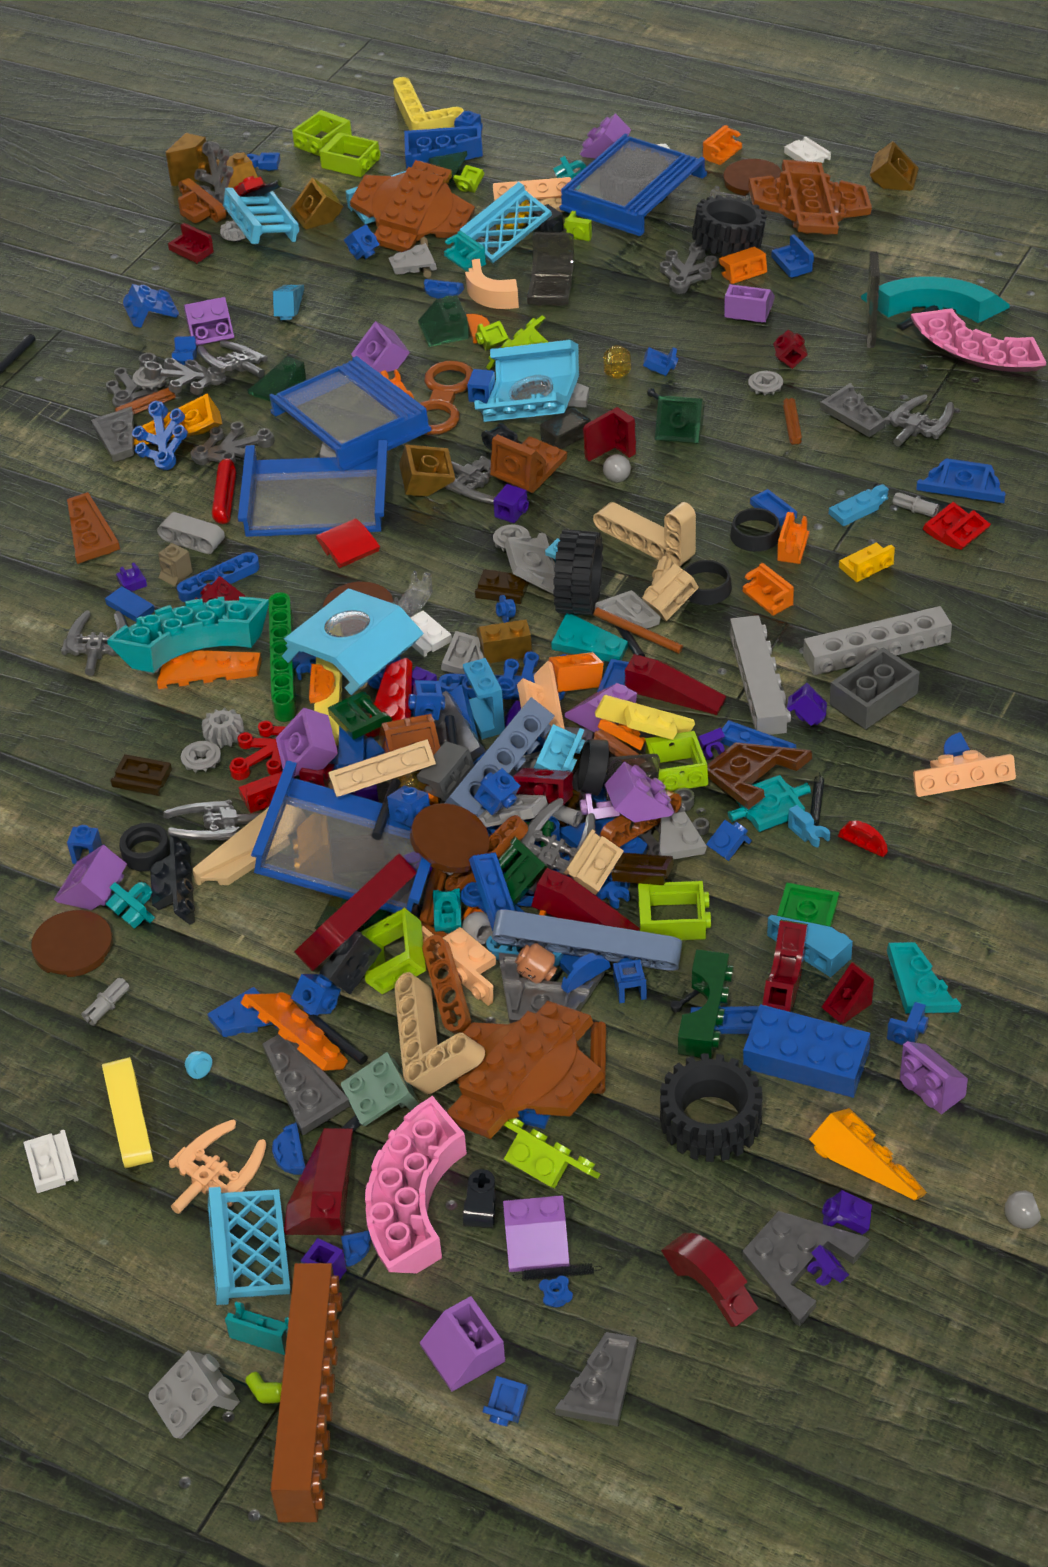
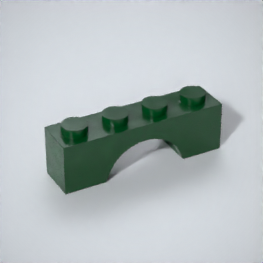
M696 949L692 967V988L703 994L707 1002L699 1010L682 1015L678 1033V1054L701 1057V1054H709V1059H712L713 1049L719 1048L721 1031H717L718 1025L723 1026L725 1009L721 1008L722 1003H728L729 987H726V983L732 982L734 966L729 965L728 953Z

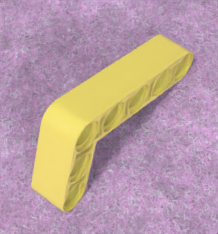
M399 77L393 81L395 101L409 130L454 127L455 119L464 111L461 107H450L425 112L408 78Z

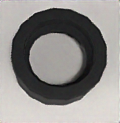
M140 823L131 826L120 838L119 847L122 859L127 863L126 866L132 870L140 872L150 871L152 865L170 855L168 835L165 829L158 824ZM144 841L159 843L158 847L147 853L131 851L135 845Z

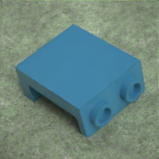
M486 658L463 664V670L477 696L469 699L475 727L481 739L501 734L505 729L502 689Z

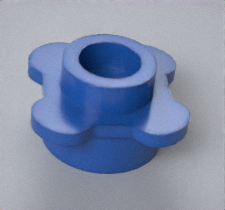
M500 595V602L496 604V614L502 618L503 623L509 622V618L515 616L516 606L512 599H506L505 595Z
M558 1276L557 1279L552 1280L544 1279L539 1283V1289L544 1293L543 1303L546 1306L561 1307L572 1300L573 1293L568 1289L569 1280L566 1276Z

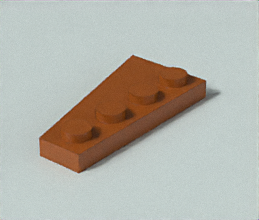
M88 492L67 499L77 564L120 549L118 540Z

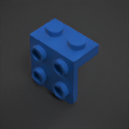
M132 284L129 293L125 295L123 305L135 327H142L148 311L175 318L179 314L168 292L161 289H150L146 285Z

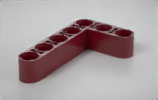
M398 853L310 935L294 953L313 971L399 891L417 871Z

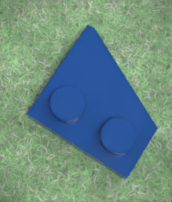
M255 987L207 1013L209 1021L222 1037L234 1036L243 1032H258V1027L273 1025L272 1022L265 1024L257 1017L259 1012L252 1006L247 1009L241 1004L245 994H260Z

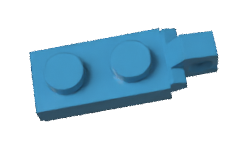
M882 484L874 487L873 490L863 491L830 507L829 515L842 526H846L879 510V506L883 501L888 500L889 489Z

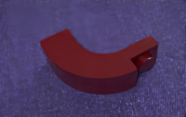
M780 920L773 965L769 978L765 983L762 1005L791 1012L803 968L808 924Z
M683 1233L661 1250L677 1276H690L707 1290L730 1327H736L758 1310V1307L744 1286L747 1280L740 1270L720 1248L705 1237L696 1233Z

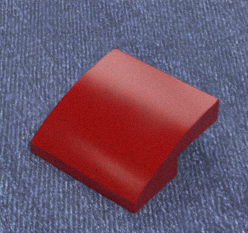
M953 501L925 523L922 530L936 540L955 549L962 550L987 530L991 524L973 510L968 514Z
M356 518L316 535V539L326 555H331L339 569L374 554L380 549L372 534Z

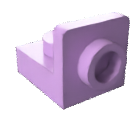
M591 793L583 794L584 799L580 800L581 813L586 815V817L590 813L595 815V819L620 816V813L614 810L611 801L597 802L596 808H593Z

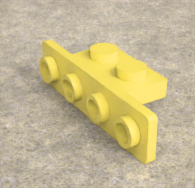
M608 695L603 696L595 711V716L598 718L627 725L628 728L671 740L674 739L677 733L691 731L695 725L693 719Z

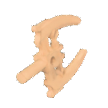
M235 1120L226 1121L207 1130L186 1148L183 1147L169 1161V1167H177L180 1175L184 1177L186 1174L189 1175L192 1179V1184L171 1205L172 1210L180 1214L200 1192L206 1194L210 1187H221V1193L244 1192L245 1187L253 1179L261 1165L266 1150V1141L261 1139L257 1142L252 1155L239 1173L236 1171L230 1172L227 1167L228 1162L223 1160L220 1163L219 1156L208 1157L204 1151L215 1140L235 1129ZM195 1159L197 1161L203 1160L205 1162V1166L202 1165L201 1167H199L198 1165H196L194 1163ZM220 1175L229 1178V1183L224 1184L218 1177ZM234 1202L227 1203V1207H231Z

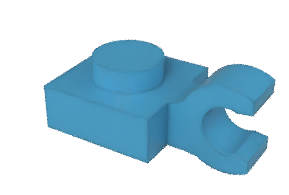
M798 805L789 809L788 828L804 842L809 840L814 847H819L820 839L818 837H823L826 841L830 840V831L826 827L815 826L814 819L810 813L805 812Z

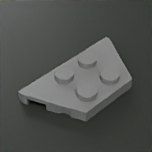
M539 533L537 538L532 539L530 535L508 537L504 546L513 574L553 594L555 562L553 558L545 555V550L549 547L546 534Z

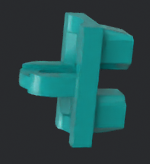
M563 156L560 158L562 164L553 168L557 178L570 177L572 180L587 166L581 160H576L569 164L566 157ZM580 168L576 173L573 172L574 169ZM580 184L575 188L576 191L581 189Z
M116 882L109 887L114 894L107 901L106 905L118 916L129 906L130 908L121 918L133 929L144 919L149 923L155 919L144 906L152 895L151 887L148 884L139 882L129 892L125 891Z
M460 888L449 892L433 890L435 932L444 931L450 934L456 929L462 928Z

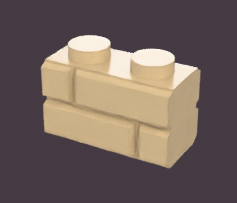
M674 563L670 569L662 572L660 579L653 586H649L646 589L642 599L664 621H667L699 587L689 573L683 571L682 568Z

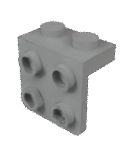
M188 1350L149 1392L148 1397L174 1438H184L213 1406L232 1411L240 1403V1400L234 1393V1385L222 1375L218 1369L220 1367L218 1361L210 1354L203 1355Z

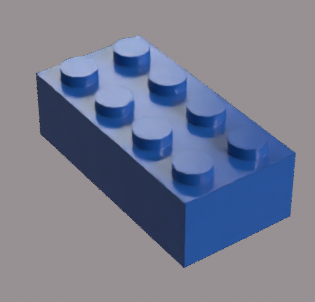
M760 1004L743 1049V1062L751 1071L854 1098L870 1050V1033Z

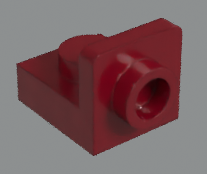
M327 764L324 769L320 770L301 768L299 771L300 780L328 788V784L331 782L328 772L334 771L335 766L334 764Z

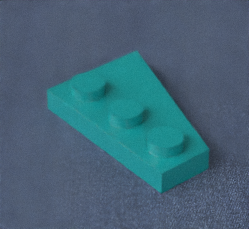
M566 613L551 642L552 650L570 654L593 652L600 660L610 662V659L622 661L628 649V641L573 614Z
M915 942L888 943L886 951L905 1014L911 1012L915 1002L926 1005L925 1013H953L960 1011L962 1005L957 998L953 999L947 991L948 986L943 979L939 980L931 970L932 964Z

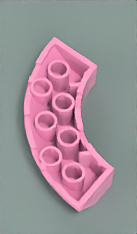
M953 309L911 314L912 321L924 336L951 355L967 363L987 369L1009 372L1037 371L1046 366V361L1034 337H1005L1004 340H998L991 337L989 333L977 329L972 331L965 327V322L956 315Z
M433 1096L404 1116V1121L395 1131L391 1130L388 1135L389 1139L382 1149L378 1150L373 1160L372 1171L366 1185L365 1203L368 1230L374 1248L388 1272L419 1273L442 1259L440 1238L434 1231L428 1218L429 1202L436 1184L442 1175L455 1162L467 1155L464 1132Z

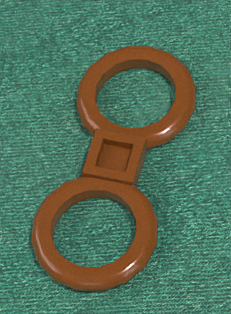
M443 361L433 365L425 373V384L433 392L429 400L420 404L427 411L440 409L450 414V418L444 423L429 425L431 426V431L425 433L426 435L446 433L459 422L460 413L457 407L453 405L455 394L468 389L467 384L473 372V369L464 362ZM447 370L460 371L466 376L463 381L454 385H442L434 380L437 374Z

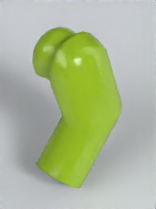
M252 1372L246 1377V1384L260 1403L280 1402L282 1383H265L258 1372Z

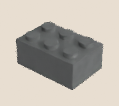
M883 647L831 682L830 705L864 729H867L918 694L920 672Z

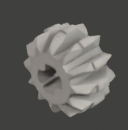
M225 707L221 711L215 709L214 713H206V719L202 720V732L205 741L213 742L219 745L220 748L224 745L231 747L233 742L238 743V736L244 733L241 715L237 714L234 709L227 711Z

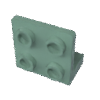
M388 1052L341 1083L359 1122L363 1126L368 1125L398 1104L401 1108L406 1106L410 1111L421 1104L411 1084L404 1080L402 1067Z

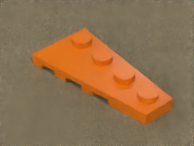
M194 650L182 654L162 665L157 681L158 689L167 688V684L178 683L179 686H187L190 681L197 680L210 683L220 677L232 680L258 676L262 661L261 653Z
M283 992L244 995L241 1001L244 1007L247 1009L251 1008V1006L259 1012L257 1017L265 1024L272 1022L280 1029L278 1034L282 1038L298 1043L297 1050L323 1071L344 1069L348 1060L340 1052V1049L330 1042L324 1035L323 1030L318 1028L308 1018V1014L293 1002L290 995Z

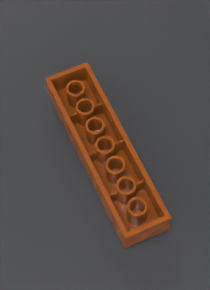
M295 1263L271 1482V1494L278 1522H318V1511L324 1510L325 1491L321 1489V1480L327 1479L328 1471L327 1460H324V1450H329L330 1431L326 1429L327 1422H331L333 1416L332 1402H329V1393L335 1392V1374H332V1365H337L338 1350L337 1346H334V1338H339L340 1320L337 1319V1311H342L343 1302L342 1292H339V1276H334L332 1263Z

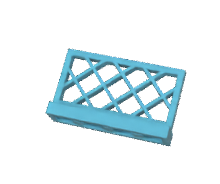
M518 182L460 230L473 240L486 236L485 242L478 243L485 247V258L494 263L552 216V212L529 194L523 184ZM526 199L530 202V206H519ZM533 211L543 212L540 217H532ZM510 212H515V218H505V216ZM519 212H529V217L518 218ZM518 223H528L525 229H518ZM501 224L500 230H490L494 225ZM504 224H514V229L504 230ZM503 235H514L510 241H503ZM489 236H500L499 241L489 242ZM489 247H499L498 251L493 255L488 252Z
M210 1187L208 1190V1215L216 1305L229 1304V1298L290 1294L279 1190L221 1193V1187ZM264 1200L274 1201V1206L268 1212H265L256 1205ZM239 1202L245 1208L236 1214L227 1208V1203ZM250 1211L261 1217L254 1226L243 1219ZM266 1222L277 1228V1231L270 1237L259 1230ZM236 1224L248 1231L240 1239L230 1233V1230ZM253 1235L264 1242L256 1251L246 1244ZM269 1246L279 1253V1256L273 1262L261 1255ZM239 1248L250 1255L243 1264L232 1258V1255ZM255 1260L267 1267L259 1276L248 1269ZM271 1272H274L282 1278L283 1284L270 1285L264 1279ZM243 1274L253 1282L248 1287H235L234 1281Z

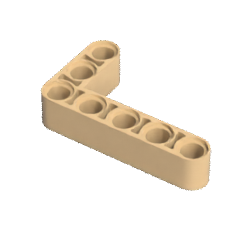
M614 502L608 503L593 516L594 524L598 529L658 560L662 559L663 556H667L669 559H672L673 564L675 563L680 567L695 555L696 514L693 507L686 502H681L665 516L664 527Z
M403 973L395 984L403 1077L406 1082L424 1094H431L477 1067L484 1059L485 1049L464 1033L455 1034L438 1045L431 987L412 973Z

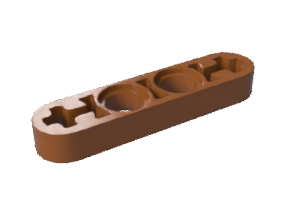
M190 178L178 183L182 195L190 191L196 193L197 202L209 208V217L212 220L218 222L227 217L224 206Z
M666 789L667 795L671 798L670 803L674 813H677L682 802L681 796ZM620 815L603 827L600 837L603 836L620 847L658 825L661 818L634 822V825L629 830L632 821Z
M518 815L508 818L489 837L487 854L496 852L499 859L511 845L510 841L514 836L521 840L526 835L528 824ZM472 868L467 872L451 874L445 882L446 890L452 891L460 888L461 897L462 889L468 883L476 882Z
M432 935L423 944V954L444 1027L453 1034L463 1033L471 1024V1017L452 950L445 939L439 935ZM436 944H439V945H440V946L437 948L438 955L435 954L434 952H432V951H434V950L436 949V946H435ZM448 966V975L443 979H439L438 971L440 968ZM450 990H455V999L451 1003H445L446 993ZM455 1014L461 1018L458 1020L457 1026L453 1025L456 1022Z

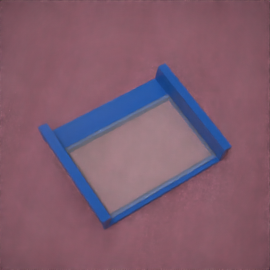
M625 133L561 189L562 205H560V210L568 213L576 211L577 216L641 236L644 233V217L690 175L702 179L707 175V171H705V158L700 157L698 159L672 149L630 137Z
M357 356L352 358L353 361H349L342 366H337L281 391L275 396L273 394L269 395L272 409H270L271 413L275 417L284 412L289 413L336 452L338 468L342 472L378 456L379 440L388 441L387 451L431 431L426 408Z
M378 441V456L344 472L338 468L336 457L257 460L255 445H246L238 522H243L246 537L321 534L355 518L369 532H381L382 517H384L388 441Z
M287 760L251 854L252 857L256 858L254 873L349 900L400 853L417 873L379 909L396 913L406 908L411 912L414 903L419 904L431 863L414 851L410 841L411 827L390 820L389 816L382 838L380 840L373 839L371 834L383 803L351 794L336 798L334 789L295 779L297 763Z

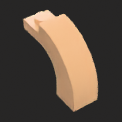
M480 259L472 260V268H469V272H465L468 295L475 302L486 307L495 309L519 308L516 279H490L482 273Z

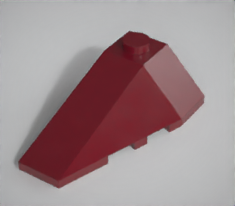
M634 654L625 668V686L638 695L718 715L726 700V695L664 661Z
M546 868L537 883L531 905L535 909L544 910L547 914L557 918L629 930H640L638 926L571 877Z
M323 1129L287 1204L284 1235H344L353 1129Z

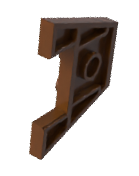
M735 742L707 764L708 778L749 810L765 797L764 789L751 785L776 764L798 771L812 759V751Z

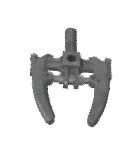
M221 340V347L240 352L225 354L224 358L213 357L203 346H198L197 348L199 355L221 373L236 369L239 372L247 370L259 378L264 376V370L252 363L266 362L267 356L255 352L248 347Z
M924 394L907 401L895 411H892L884 418V423H891L894 427L901 426L904 428L893 440L896 446H900L910 435L916 437L919 433L926 437L933 436L934 439H938L946 430L953 417L954 404L952 402L947 403L945 411L939 420H930L928 415L924 414L921 416L920 412L910 414L909 411L927 401V395Z
M480 456V460L474 461L472 465L467 463L464 467L451 461L454 472L460 476L457 479L455 478L454 482L447 485L446 489L480 502L494 504L493 499L495 496L474 490L475 487L482 488L489 482V477H493L490 475L491 460Z
M86 610L71 626L67 638L64 639L61 652L62 655L71 653L74 656L79 655V653H85L87 655L85 674L92 676L95 672L97 659H102L103 654L110 656L118 654L108 644H105L110 637H107L104 633L100 632L99 635H96L95 632H91V635L87 636L80 634L85 623L91 617L90 612ZM116 611L114 617L118 631L124 625L127 626V623L122 613Z
M558 798L544 807L531 820L528 825V831L521 841L549 869L556 868L560 870L559 873L566 875L564 871L588 833L592 829L595 831V815L593 813L587 815L581 841L577 848L570 849L564 844V839L558 841L556 840V835L553 834L552 837H546L540 831L550 817L563 806V799ZM543 841L547 846L539 847L534 842ZM559 852L569 854L570 860L567 861L561 858ZM540 878L528 890L529 894H534Z
M226 800L175 807L164 811V818L168 819L183 814L204 812V826L210 830H184L170 827L168 828V835L194 840H228L239 831V826L237 827V825L248 824L261 813L237 814L232 806V801Z

